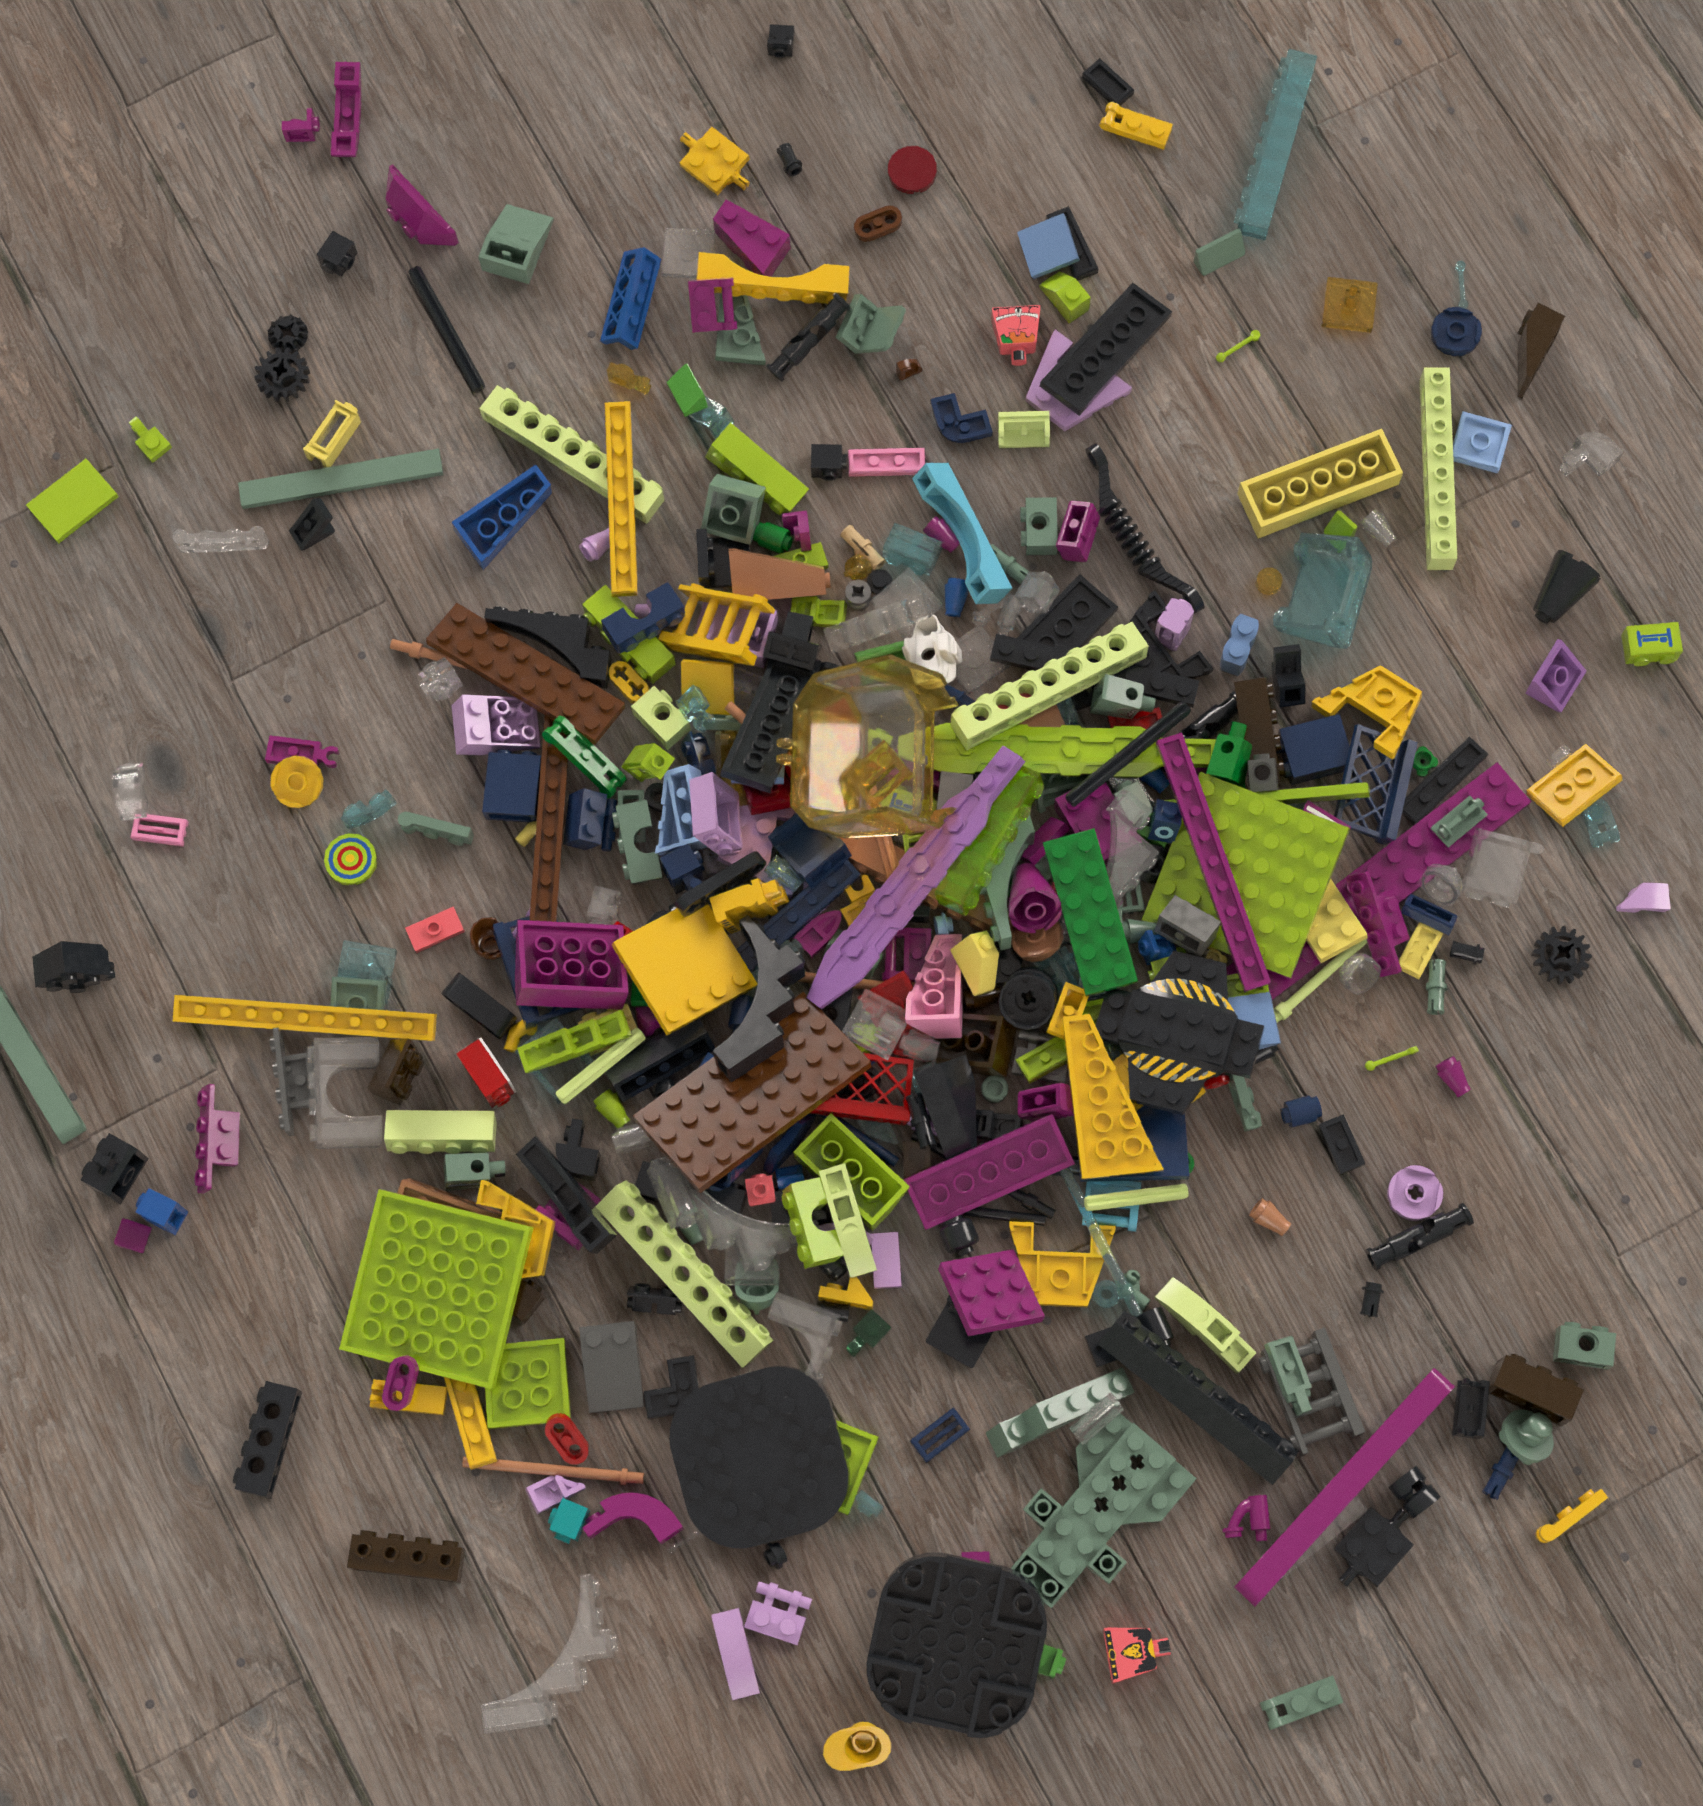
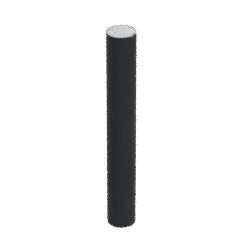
M977 1207L964 1213V1216L1011 1222H1034V1225L1045 1226L1046 1217L1040 1214Z

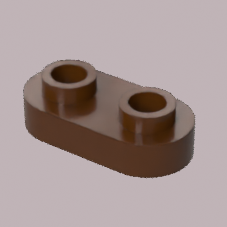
M888 205L864 214L855 221V235L863 242H870L893 233L902 225V213L897 207ZM888 219H892L894 222L888 224L885 221ZM866 228L871 230L869 233L863 232Z

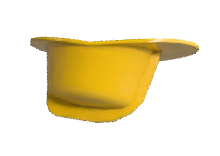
M858 1722L850 1728L834 1732L824 1744L823 1756L828 1765L839 1771L871 1767L881 1764L888 1758L891 1752V1741L889 1736L874 1724Z

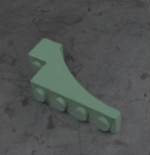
M1028 809L997 816V825L993 827L996 841L974 845L973 856L969 857L972 872L977 871L979 879L976 880L979 895L984 894L986 901L983 903L986 918H991L993 926H990L991 936L994 942L998 941L1000 950L1011 948L1012 935L1008 921L1007 895L1013 871L1028 845L1034 844L1035 830Z
M1122 1367L1036 1403L1022 1414L997 1424L987 1431L986 1435L998 1458L1085 1415L1128 1397L1134 1393V1390Z

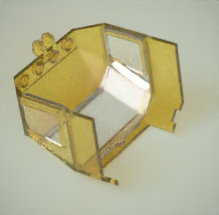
M891 654L813 673L793 703L792 739L779 738L777 740V746L783 749H792V755L779 754L776 756V762L782 765H791L790 806L809 828L844 839L910 835L940 829L945 823L944 819L954 813L957 809L954 807L933 811L935 711L959 706L955 697L948 695L945 689L947 682L943 674Z

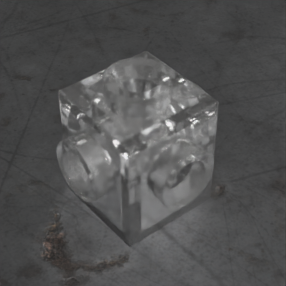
M445 657L437 662L428 663L418 673L422 679L419 685L427 697L431 695L436 702L451 697L454 691L463 686L452 665Z

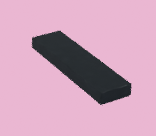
M1469 736L1405 798L1402 815L1413 825L1418 823L1484 761L1489 754Z

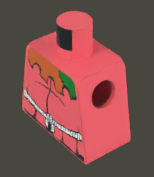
M1040 305L992 308V325L999 353L1001 355H1011V363L1014 366L1025 365L1027 363L1026 354L1036 352Z

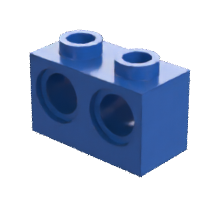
M148 1188L146 1193L140 1195L136 1203L137 1210L135 1212L147 1222L173 1235L177 1234L188 1214V1211L178 1202Z

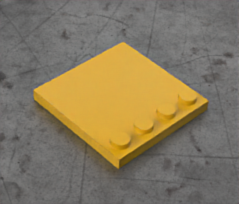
M709 904L686 917L682 916L675 909L614 941L611 945L666 1035L734 1000L758 985L727 933L717 923L714 912Z

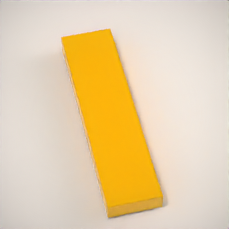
M444 1377L470 1469L473 1470L497 1462L476 1385Z

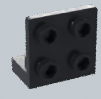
M696 529L699 584L704 588L732 587L729 549L750 552L749 544L723 537L708 538L707 529Z
M949 1295L944 1309L926 1339V1343L972 1369L993 1332L968 1336Z

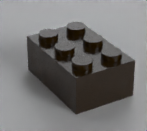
M1513 1353L1510 1356L1505 1355L1496 1362L1489 1379L1490 1395L1523 1410L1533 1413L1540 1412L1546 1415L1552 1423L1561 1427L1572 1421L1584 1389L1578 1387V1382L1567 1377L1559 1379L1552 1375L1553 1372L1550 1369L1537 1365L1535 1368L1526 1364L1527 1360Z

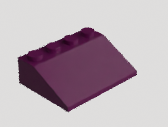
M517 920L515 962L516 1005L622 1010L628 995L627 970L611 945L614 941L624 936L623 925Z

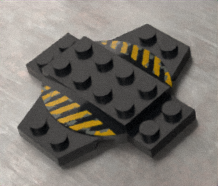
M1178 951L1172 952L1151 983L1137 990L1133 989L1132 992L1120 989L1106 991L1096 1022V1028L1102 1041L1120 1046L1123 1055L1128 1059L1131 1102L1179 1115H1184L1207 1079L1216 1078L1223 1072L1250 1079L1264 1033V1025L1238 1019V1015H1236L1232 1006L1228 1003L1226 963Z

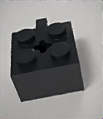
M60 941L32 957L35 987L46 988L49 992L67 989L70 990V993H82L89 986L98 985L101 983L100 981H110L115 978L114 963L109 962L108 951L102 944Z
M109 1133L106 1138H102L98 1143L92 1162L89 1161L84 1166L81 1173V1181L94 1191L121 1205L149 1158L134 1146Z

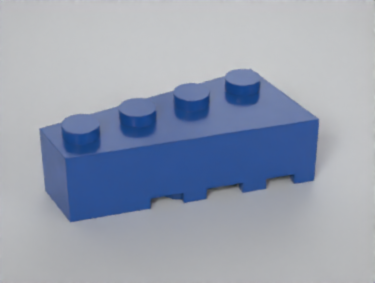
M534 465L452 521L455 533L482 570L489 565L552 494L551 484L538 466Z

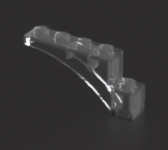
M1123 789L1106 809L1110 813L1111 843L1106 870L1117 909L1123 903L1122 897L1128 890L1132 891L1139 884V877L1144 870L1148 871L1154 866L1157 861L1155 857L1159 853L1158 850L1136 832L1138 829L1142 830L1150 821L1148 816L1152 813V810L1130 791Z

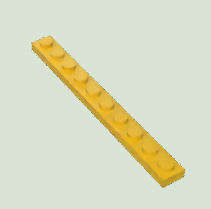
M174 995L173 1022L267 1029L278 1027L280 1030L408 1038L435 1041L437 1014L186 995Z

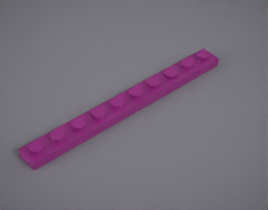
M1178 733L1157 740L1156 745L1218 920L1221 921L1220 926L1244 992L1269 985L1271 981L1183 734Z

